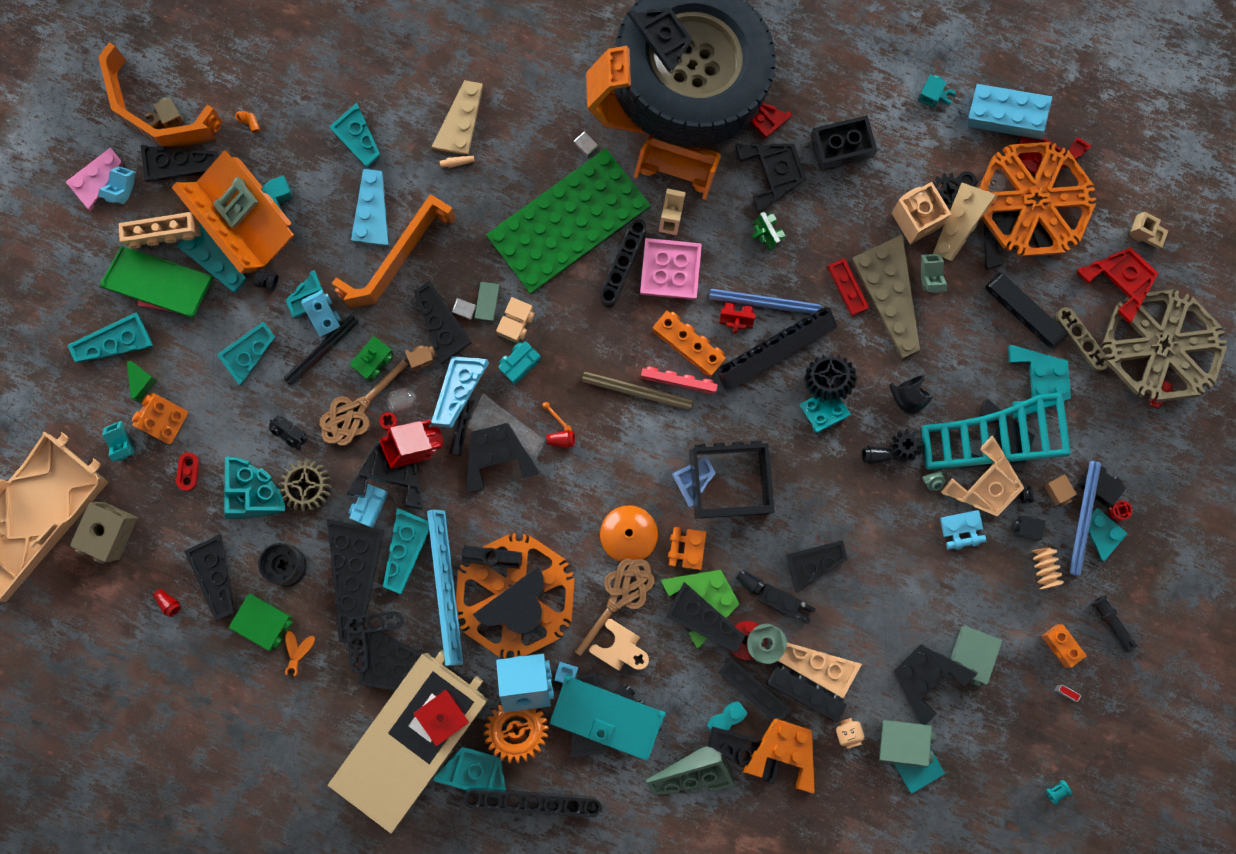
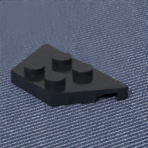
M671 8L661 10L648 9L646 12L635 13V10L630 11L628 16L667 71L672 73L691 43L692 37Z

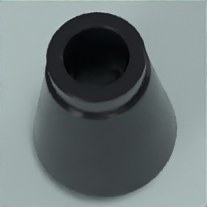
M868 445L862 449V460L864 463L874 464L891 460L892 458L890 448Z
M744 569L736 577L751 595L758 596L766 586L762 578Z

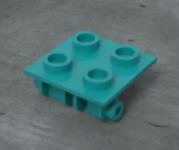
M812 397L799 404L811 422L814 433H821L827 427L831 428V425L835 426L836 423L847 420V417L851 416L841 399L839 402L833 399L830 404L828 399H825L822 403L821 397L818 399Z

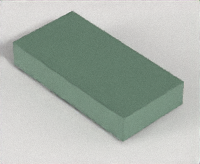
M480 283L475 312L476 320L494 322L499 284Z

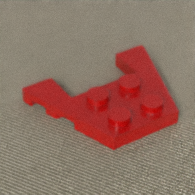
M1020 136L1019 144L1051 142L1043 137V140ZM1077 137L1069 148V152L1076 160L1087 152L1092 145ZM1056 145L1055 151L1059 152L1062 148ZM1038 152L1020 153L1018 155L1019 159L1027 170L1035 176L1042 161V155ZM1062 165L1059 172L1067 166Z
M1131 247L1110 255L1101 261L1093 262L1089 266L1081 267L1076 271V274L1087 284L1101 273H1104L1124 292L1130 300L1120 307L1117 313L1129 324L1134 319L1158 275V272Z

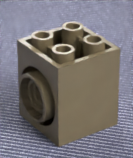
M90 502L70 546L75 548V552L81 555L88 554L93 556V560L99 563L120 560L138 517L106 502Z

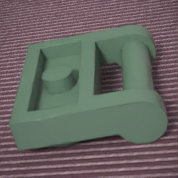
M236 177L231 187L220 199H216L213 205L230 227L236 228L259 202L245 186L244 180ZM239 190L237 196L226 207L229 199Z

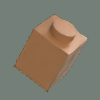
M1065 474L1044 485L1055 506L1060 503L1062 506H1065L1073 501L1071 497L1077 495Z

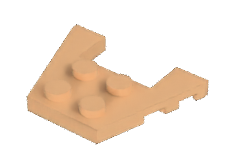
M991 436L980 450L995 463L968 491L952 478L941 490V493L999 516L1024 489V486L997 441Z

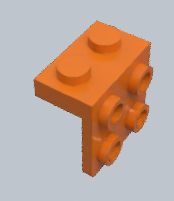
M150 392L149 395L146 394L141 402L143 406L140 411L134 414L132 426L167 444H171L186 419L188 411Z

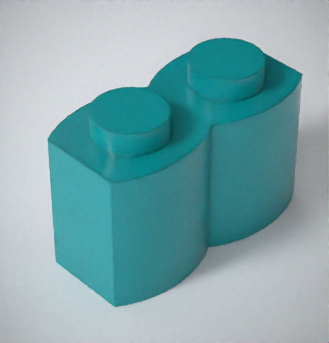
M739 701L732 702L723 709L722 713L711 717L706 726L710 731L712 727L728 731L731 725L741 722L747 715V712Z

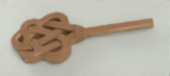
M402 360L366 396H362L353 402L344 396L335 398L330 405V410L320 418L319 425L322 428L321 436L323 440L329 444L348 446L355 437L367 433L370 428V419L365 415V412L368 410L370 402L408 364ZM344 422L342 428H338V424Z
M623 559L616 571L610 572L605 576L604 588L611 596L608 599L606 610L575 650V653L579 656L584 653L613 612L621 609L623 605L630 609H638L644 605L646 592L654 584V576L651 574L650 565L646 560ZM638 566H643L644 570H640ZM622 576H624L622 587L620 588ZM631 576H635L636 580L630 583ZM614 578L613 587H611L610 582ZM638 587L637 590H635L634 592L628 594V592H630V591H632V590H634V589H636V588ZM618 595H622V598L617 601ZM639 597L638 601L631 602L632 600Z

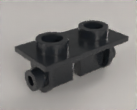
M277 415L274 420L270 419L269 430L271 433L285 440L291 448L295 447L300 451L301 443H305L308 440L307 433L297 426L289 430L292 423L283 416L279 417Z

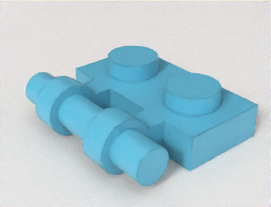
M979 510L940 518L944 537L952 536L953 541L946 542L948 550H960L962 547L970 545L975 547L979 546L980 543L986 542L985 535L977 536L976 531L983 529ZM969 533L970 538L960 539L959 534Z

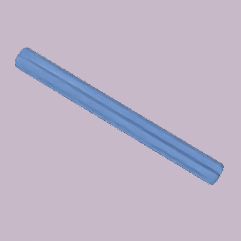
M710 289L709 299L806 314H812L821 309L820 304L718 289Z
M1090 461L1073 549L1069 572L1076 576L1081 574L1101 463L1097 461Z

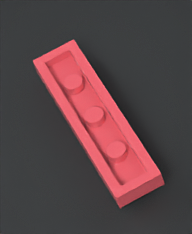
M654 367L643 368L641 373V379L712 395L716 394L718 385L714 384V381L710 379H703V381L695 380V377L691 375L677 376V373L673 371L663 373Z

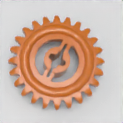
M500 704L498 705L499 711L492 710L494 716L487 717V720L491 723L484 725L485 728L489 729L484 732V736H490L485 740V743H492L488 749L489 751L495 749V757L501 753V761L508 757V762L511 764L513 758H515L517 764H519L520 757H523L525 762H527V755L535 758L534 750L541 753L538 745H546L542 738H548V735L543 731L549 730L548 726L543 725L547 723V719L541 718L544 715L542 711L537 712L538 708L504 713L503 707ZM519 717L527 721L524 724L520 721H512L507 726V730L502 731L505 722L511 718ZM515 729H518V731H519V734H518V735H515V733H514V730H515ZM531 730L529 737L526 741L522 742L526 737V731ZM510 738V740H511L512 742H515V743H520V742H522V743H521V744H510V743H508L507 741H505L504 739Z

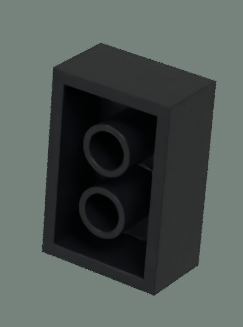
M868 115L813 128L811 133V140L820 170L874 158L877 152Z

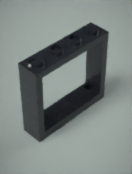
M757 440L751 441V444L744 445L740 441L732 442V445L725 446V443H714L713 447H706V444L694 445L695 448L689 450L695 519L775 513L768 443L762 444V441ZM759 452L763 506L702 509L697 455Z

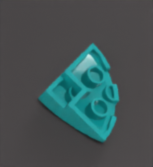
M225 456L224 519L259 517L285 512L283 495L280 494V489H277L272 481V477L265 470L250 465V462L247 460Z

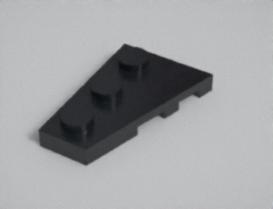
M843 540L786 554L795 592L800 591L803 587L848 559Z

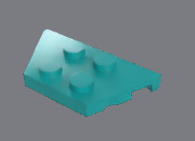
M463 746L433 779L435 782L464 790L469 788L506 790L500 757ZM494 794L488 796V797H492V798L498 799V797H497L496 795H494Z

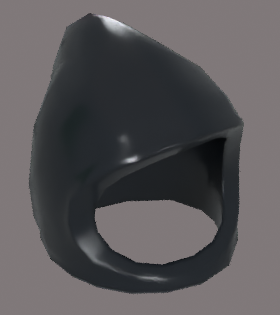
M924 375L917 376L898 386L890 383L889 386L899 408L905 413H918L931 402L933 395L920 387L925 380Z

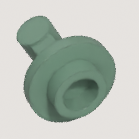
M941 470L922 477L924 484L931 491L940 490L946 482Z

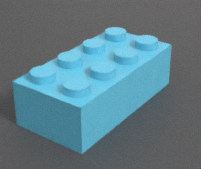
M977 84L968 118V127L1043 140L1052 96Z

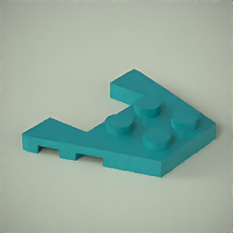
M1014 345L1008 346L1009 363H1029L1032 397L1039 394L1060 392L1063 394L1064 401L1071 399L1068 361ZM1013 401L1012 406L1024 401ZM1056 401L1044 402L1045 408L1056 405ZM1036 404L1025 409L1026 415L1037 412ZM1017 412L1013 414V419H1018Z

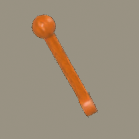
M544 402L542 404V407L544 409H547L554 416V418L564 427V431L570 430L571 432V426L566 425L562 421V419L550 408V404L548 402Z

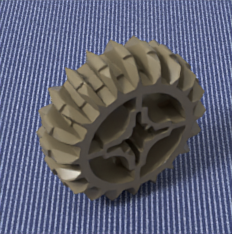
M299 460L297 461L298 467L293 463L290 464L292 470L290 471L286 468L284 471L288 473L287 476L281 475L280 477L285 480V482L279 483L280 487H284V489L279 491L280 494H286L282 498L283 501H288L287 505L289 507L294 505V510H298L301 506L302 512H306L307 506L310 511H313L314 504L317 508H320V500L326 503V499L323 496H330L326 489H332L331 485L326 484L331 481L330 477H325L328 475V471H322L323 466H317L316 461H313L310 465V461L305 460L303 465L302 461ZM310 471L318 475L320 483L311 481ZM303 472L298 481H293L297 474ZM304 482H307L308 484L312 485L309 486L306 490L300 487L302 486V484H305ZM291 488L300 491L301 501L293 496ZM319 489L312 499L307 500L312 491Z

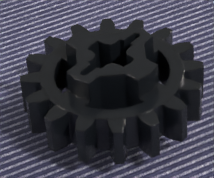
M943 173L942 179L937 176L935 178L936 183H932L935 188L942 184V190L938 191L950 211L961 183L966 181L960 182L959 175L953 178V173L949 177ZM946 190L948 193H952L950 197L948 194H944Z

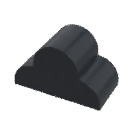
M538 567L475 612L473 614L480 623L489 627H500L505 624L511 631L521 635L535 632L542 624L544 616L542 606L538 602L546 586L542 572Z

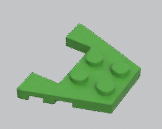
M721 570L661 580L668 596L679 592L683 583H687L725 618L739 605ZM695 631L689 632L696 648H699L708 639Z

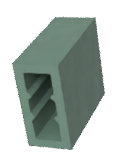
M961 626L950 659L958 661L963 666L978 672L969 682L970 684L981 687V684L987 685L1003 640L968 626Z
M883 720L879 762L927 768L929 763L932 764L933 751H930V743L934 744L935 732L931 731L932 726Z

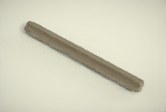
M584 372L582 382L686 410L692 409L693 400L589 372Z

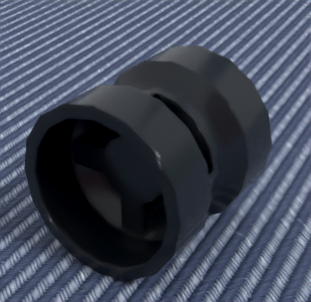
M259 268L254 277V286L258 288L265 287L268 291L273 292L277 287L279 275L274 272L267 273L266 270Z

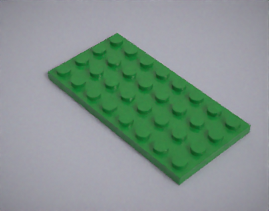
M605 148L488 232L486 237L531 295L650 209L651 205Z

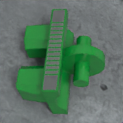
M763 212L753 221L755 224L753 228L756 232L752 235L753 239H760L762 244L765 243L768 250L774 249L785 238L783 230L775 231L773 228L777 223L774 214L766 215Z

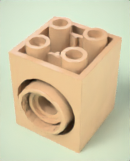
M932 182L923 187H917L903 195L891 213L910 245L942 228L951 216V212Z

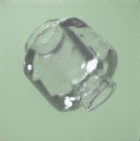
M405 387L389 393V398L386 399L389 410L396 415L412 411L414 403L417 402L414 392H410Z

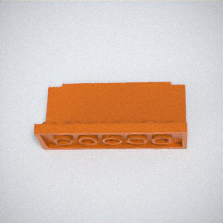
M223 151L197 182H176L172 186V189L240 273L257 272L259 268L264 269L294 236L288 228L291 225L290 220L267 193L262 192V186L243 162L237 157H231L227 151ZM236 177H240L259 203L236 228H231L213 203L216 199H220L231 187ZM239 190L229 199L226 207L237 196Z

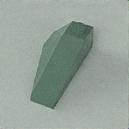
M707 746L698 749L646 780L653 795L678 793L679 790L690 789V792H697V789L709 788V791H717L734 786L727 758Z

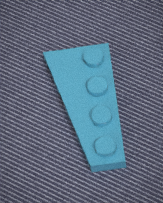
M363 169L351 238L352 242L389 247L382 171Z
M451 357L431 422L433 426L452 428L489 364L487 359Z

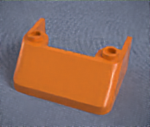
M654 134L649 135L641 148L634 177L637 178L640 172L646 176H652V174H656L659 171L693 182L692 186L697 192L703 193L702 199L706 200L721 155L704 147L692 148V145L690 147H681L678 143L675 146L665 143L666 140L662 142L654 138Z

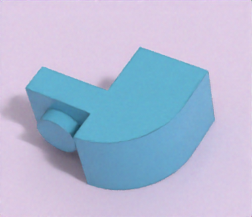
M120 166L110 170L108 185L99 189L98 196L105 198L107 202L124 204L133 189L136 172Z

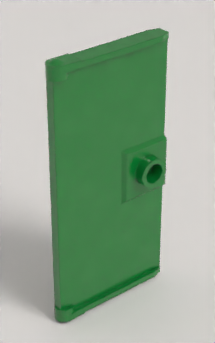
M121 246L101 280L99 287L194 318L213 280V276Z

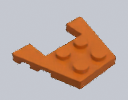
M774 719L763 736L762 743L757 751H754L752 754V759L745 766L743 772L762 777L767 758L800 768L795 789L814 794L812 730Z

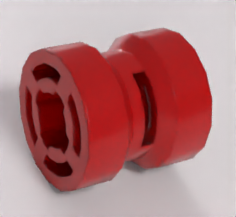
M1118 501L1114 506L1108 508L1107 513L1111 520L1119 522L1128 519L1132 515V507L1127 501Z

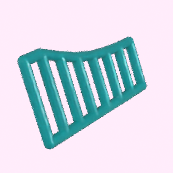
M1060 392L1039 394L1017 405L985 416L923 425L921 433L926 469L933 470L994 464L995 462L984 452L983 457H971L968 427L980 426L983 446L989 439L987 423L998 419L1002 451L1009 462L1069 456L1071 450L1063 394ZM1046 401H1056L1062 449L1050 450L1044 406ZM1036 404L1042 451L1031 452L1025 409ZM1017 412L1023 453L1011 454L1006 416ZM960 428L964 459L952 460L949 430ZM941 431L944 461L933 462L929 432Z

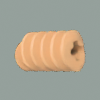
M1043 548L1031 551L1038 554L1033 560L1039 561L1034 567L1041 569V571L1036 573V576L1043 577L1038 581V584H1044L1040 589L1057 587L1063 584L1064 581L1057 580L1058 577L1062 576V573L1055 571L1060 568V565L1054 564L1059 558L1052 557L1053 554L1057 553V550Z

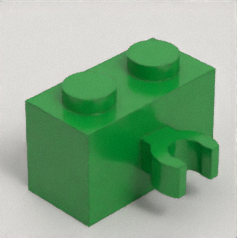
M373 336L349 365L370 382L372 379H377L381 373V368L384 365L387 366L392 361L394 353L388 346Z

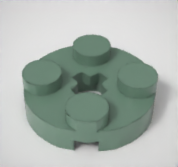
M762 624L755 627L749 633L747 639L749 654L754 660L763 664L778 661L784 655L787 647L784 633L771 624ZM764 638L772 641V645L769 646L770 649L768 650L761 646Z

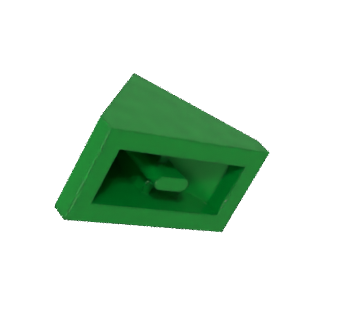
M127 361L130 396L135 402H140L157 380L132 361Z

